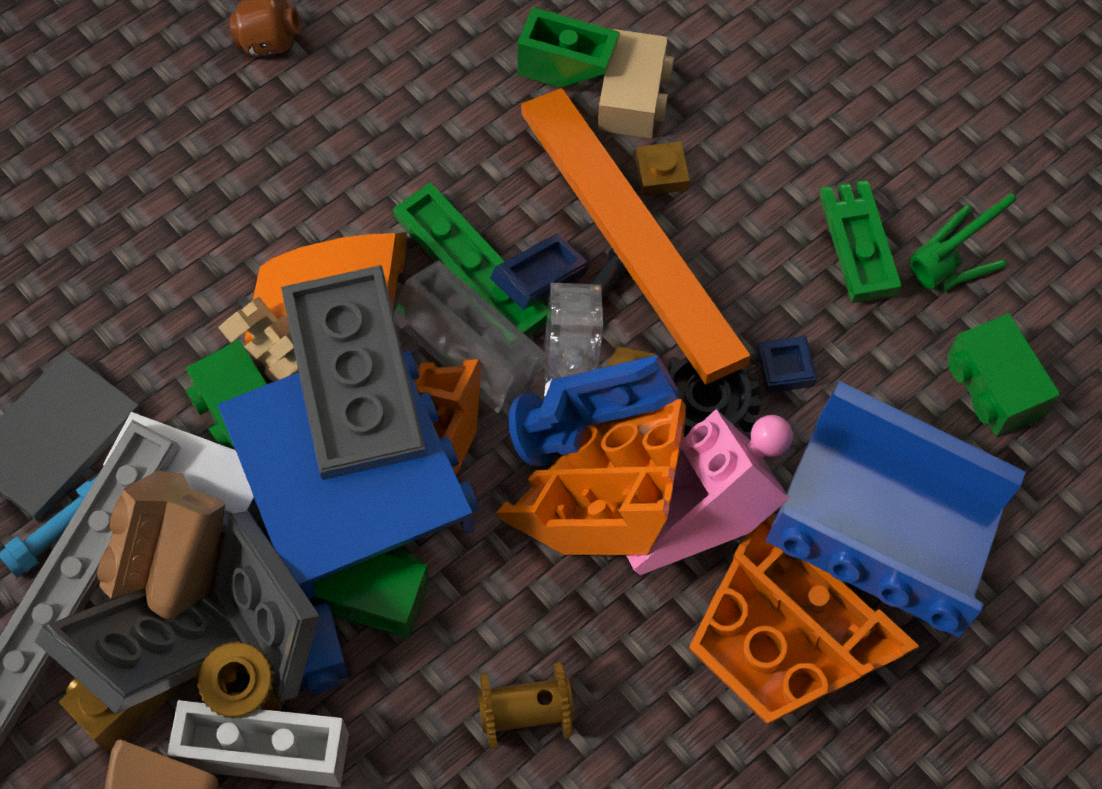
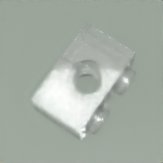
M550 284L543 353L544 397L551 380L598 369L603 332L601 285Z

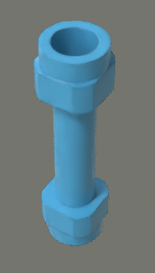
M97 477L90 482H85L76 489L80 497L25 540L21 541L16 536L5 545V549L0 552V559L17 578L25 572H30L40 564L35 557L62 536Z

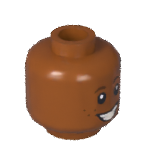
M241 0L236 7V12L230 15V31L233 41L238 48H243L251 57H260L290 51L294 44L295 35L301 32V21L297 9L289 7L286 0Z

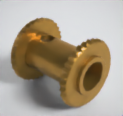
M230 641L228 644L223 643L220 647H216L214 651H210L209 656H206L205 661L201 663V669L198 671L199 676L197 677L199 681L197 685L199 688L198 694L202 695V701L205 702L206 707H210L211 712H216L218 716L223 715L224 718L230 716L232 719L236 717L242 718L244 715L249 716L250 713H256L257 709L280 711L282 710V705L285 704V700L280 701L272 691V683L274 682L272 676L274 672L271 671L273 666L269 664L270 659L265 657V653L261 652L259 647L255 648L254 644H248L246 641L243 643L239 641L235 643ZM249 675L250 682L248 687L242 693H239L238 686L241 680Z
M560 662L554 663V680L490 689L488 673L480 675L481 690H477L482 729L483 734L487 733L488 744L491 749H497L496 732L561 722L564 739L572 736V721L575 720L569 678L565 677L564 667ZM542 700H547L550 702V704L541 705L539 704V702Z

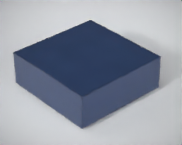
M807 336L758 343L757 354L766 393L815 386L817 378Z

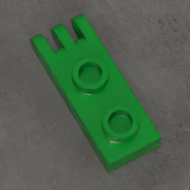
M868 180L856 182L858 198H854L849 183L839 184L838 196L840 201L837 202L831 186L821 187L820 200L851 303L898 296L902 286Z

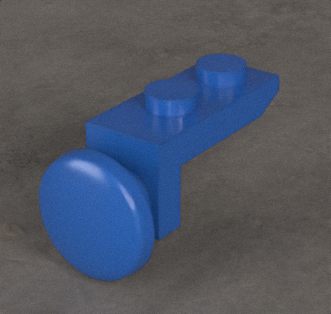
M658 355L551 380L544 401L532 392H526L514 399L509 411L510 436L515 450L525 463L530 466H546L552 460L554 452H559L560 455L578 452L588 425L659 410L677 400L680 392Z

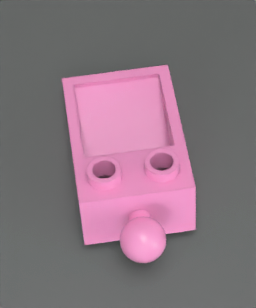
M717 409L705 420L696 424L683 440L680 463L672 489L668 518L647 555H626L633 570L639 575H643L749 534L784 504L789 497L763 457L779 456L789 449L793 440V432L789 423L777 415L764 416L753 425L751 441Z

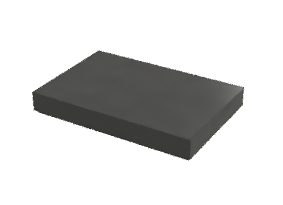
M65 350L0 417V493L35 521L39 522L117 439L130 413L141 414L142 411L139 405Z
M249 511L232 513L226 530L212 595L242 643L246 641L248 644H254L255 648L259 647L260 651L265 653V657L270 659L269 664L273 666L271 671L274 672L272 676L274 679L272 691L280 701L295 698L298 696L319 614Z

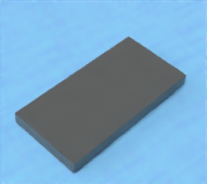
M382 265L281 287L322 480L427 456Z
M142 589L42 626L35 643L115 714H118L198 676L201 663L205 661L206 656H209L210 651H214L216 647H220L223 643L228 644L230 641L233 643L236 641L242 643L220 606L207 595L176 618L169 620L159 616L148 607L146 591Z

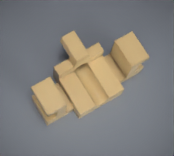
M257 297L243 309L235 312L218 327L230 343L247 331L254 339L244 348L254 360L263 363L265 366L264 373L272 382L299 372L288 318L283 315L277 319L260 297Z

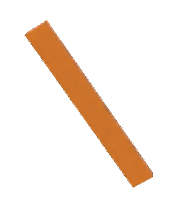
M560 88L522 103L521 114L705 385L748 366L751 355L565 91Z

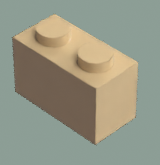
M616 30L620 32V38L604 76L599 103L598 131L652 139L655 121L664 122L668 94L660 93L661 83L670 84L674 56L666 55L668 37Z

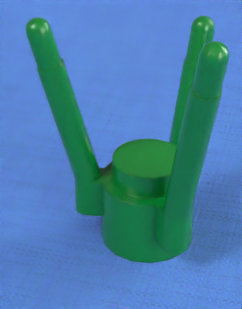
M1009 194L951 239L944 241L971 213L972 207L965 205L925 245L913 252V256L910 258V266L918 281L928 289H933L939 285L942 291L947 292L959 283L1004 269L1007 266V262L1001 259L956 273L957 267L962 262L956 248L1012 205L1017 199L1016 195Z

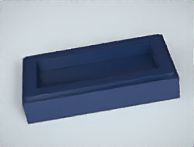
M556 233L497 265L490 279L519 307L525 310L584 276L590 263Z

